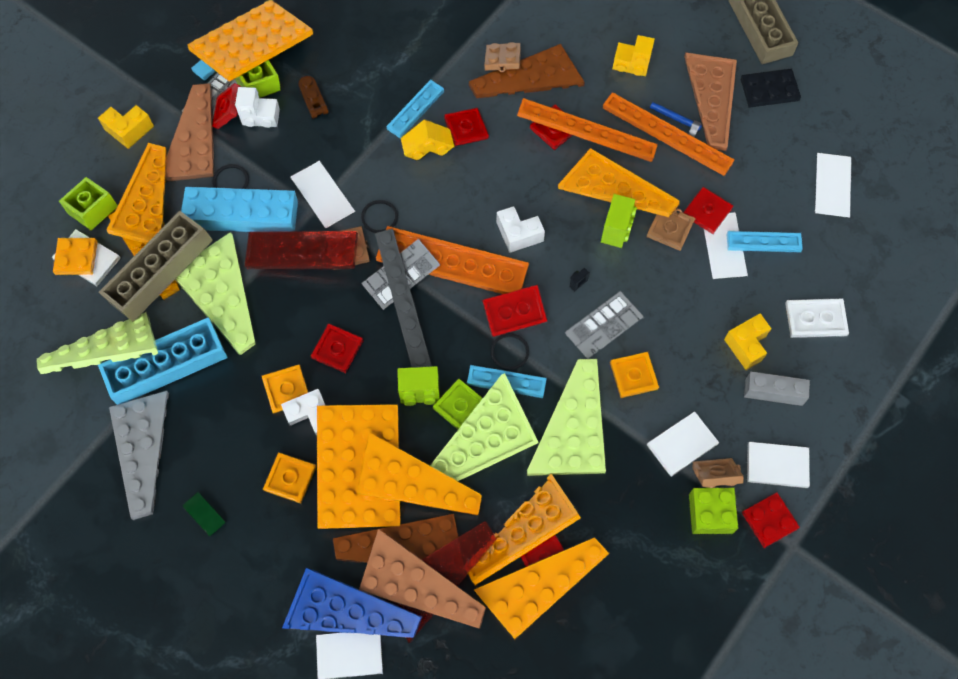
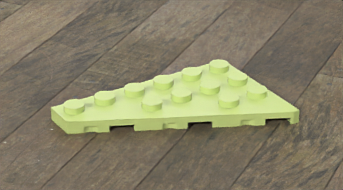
M230 232L204 249L175 280L207 318L209 317L213 325L237 353L242 355L255 345V339L234 239Z
M145 312L134 322L129 319L124 322H117L110 328L98 330L95 334L82 337L70 345H63L56 351L44 353L37 358V369L41 374L52 371H62L67 366H72L75 369L99 365L102 361L109 359L112 362H117L130 358H140L145 353L156 355L158 350L150 319Z
M597 359L577 360L528 467L527 476L600 474L606 472Z
M505 373L498 378L430 465L431 467L456 481H460L539 443Z

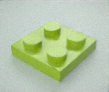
M458 379L434 404L433 409L456 429H459L483 398Z

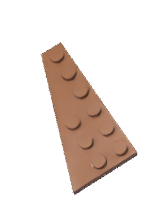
M685 52L684 58L707 145L716 150L726 151L728 147L737 60Z
M210 83L192 85L166 157L165 182L213 177L212 89Z
M378 529L359 590L476 628L481 627L486 609L484 605Z

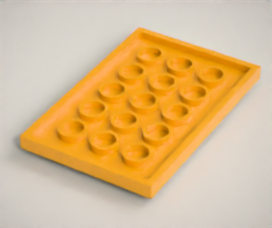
M269 0L187 45L193 54L230 82L313 35V30L274 1Z
M398 405L317 406L318 529L400 526V501L357 493L369 432L399 448Z

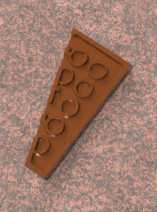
M561 44L520 60V69H505L504 72L495 70L469 81V87L476 98L494 97L503 93L511 95L520 91H524V93L547 91L556 87L565 89L573 85L582 87L585 84Z
M454 514L380 529L434 570L442 573L466 575ZM378 529L333 538L336 559L368 563Z

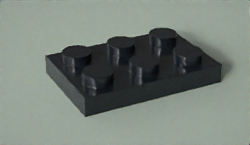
M792 68L741 76L740 80L749 108L800 101L801 95Z

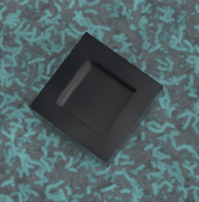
M585 268L580 272H574L570 277L569 287L575 292L588 281L590 272Z

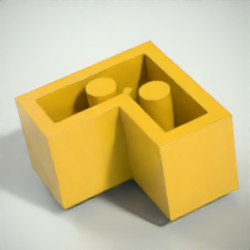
M638 35L635 46L618 42L612 69L646 77L655 39Z
M137 105L124 116L110 107L98 117L104 130L127 149L132 147L154 127L149 115Z
M425 119L401 137L404 155L414 160L421 159L428 152L443 156L454 147L449 128Z
M761 313L731 329L724 339L745 370L762 362L767 354L759 341L766 338L772 328Z

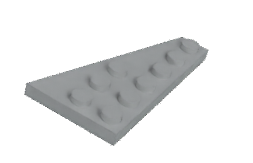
M168 391L109 407L132 520L151 515L154 511L156 479L159 473L158 464L161 458L164 436L163 426L167 413L166 404L169 398Z

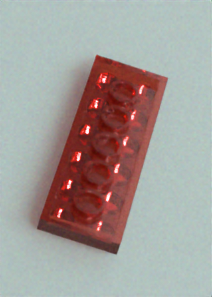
M356 231L249 232L245 267L247 269H355L358 233Z

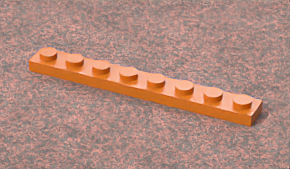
M613 92L603 104L604 110L723 176L726 175L734 163V159Z
M523 98L517 114L519 117L652 162L658 145Z

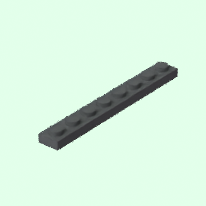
M389 229L375 233L412 368L432 367L394 231Z

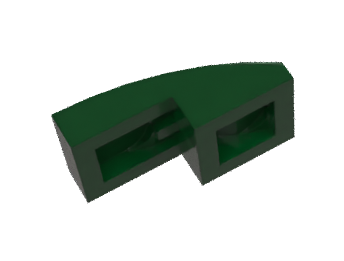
M199 492L182 505L209 536L226 523Z

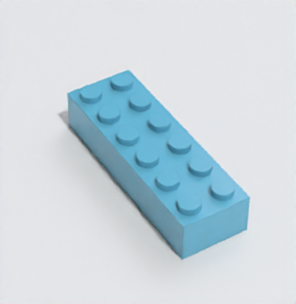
M185 187L181 212L205 230L294 234L298 199L295 191Z
M208 317L155 340L158 350L156 355L145 353L140 358L135 359L130 358L117 362L108 360L99 364L98 367L110 398L118 405L227 358V355L215 327Z

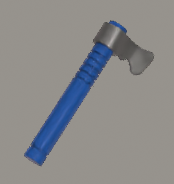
M654 102L650 106V109L690 127L689 135L695 137L698 131L700 132L703 126L698 121H692Z

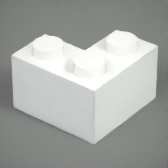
M238 87L235 106L242 125L248 127H277L280 112L277 99L259 98L256 88Z
M514 206L497 212L496 223L509 253L544 242L545 231L538 216L520 221Z
M319 389L281 404L290 425L309 418L317 436V406H325Z

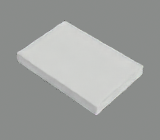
M76 229L69 236V238H89ZM97 242L93 275L79 276L98 286L121 258Z
M843 299L786 301L790 338L847 336L849 334Z
M693 412L647 443V446L672 477L717 446L719 442L696 412Z
M749 442L747 482L808 488L810 486L809 448Z
M361 633L316 635L318 679L383 674L381 635Z

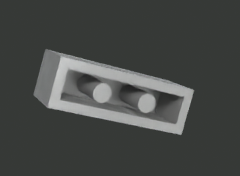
M750 371L745 379L744 398L803 406L809 399L810 380Z

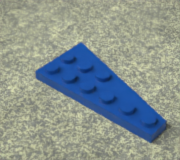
M306 568L282 628L413 638L423 616L313 569Z

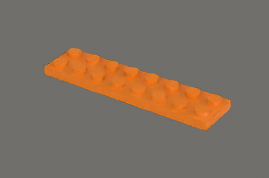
M389 226L386 228V230L393 229L400 253L419 239L440 264L428 275L500 294L517 291L523 287L529 267L528 262ZM378 250L376 261L383 263L380 250Z

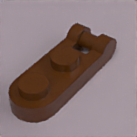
M311 76L302 77L298 84L311 118H316L320 114H328L327 106L315 79Z

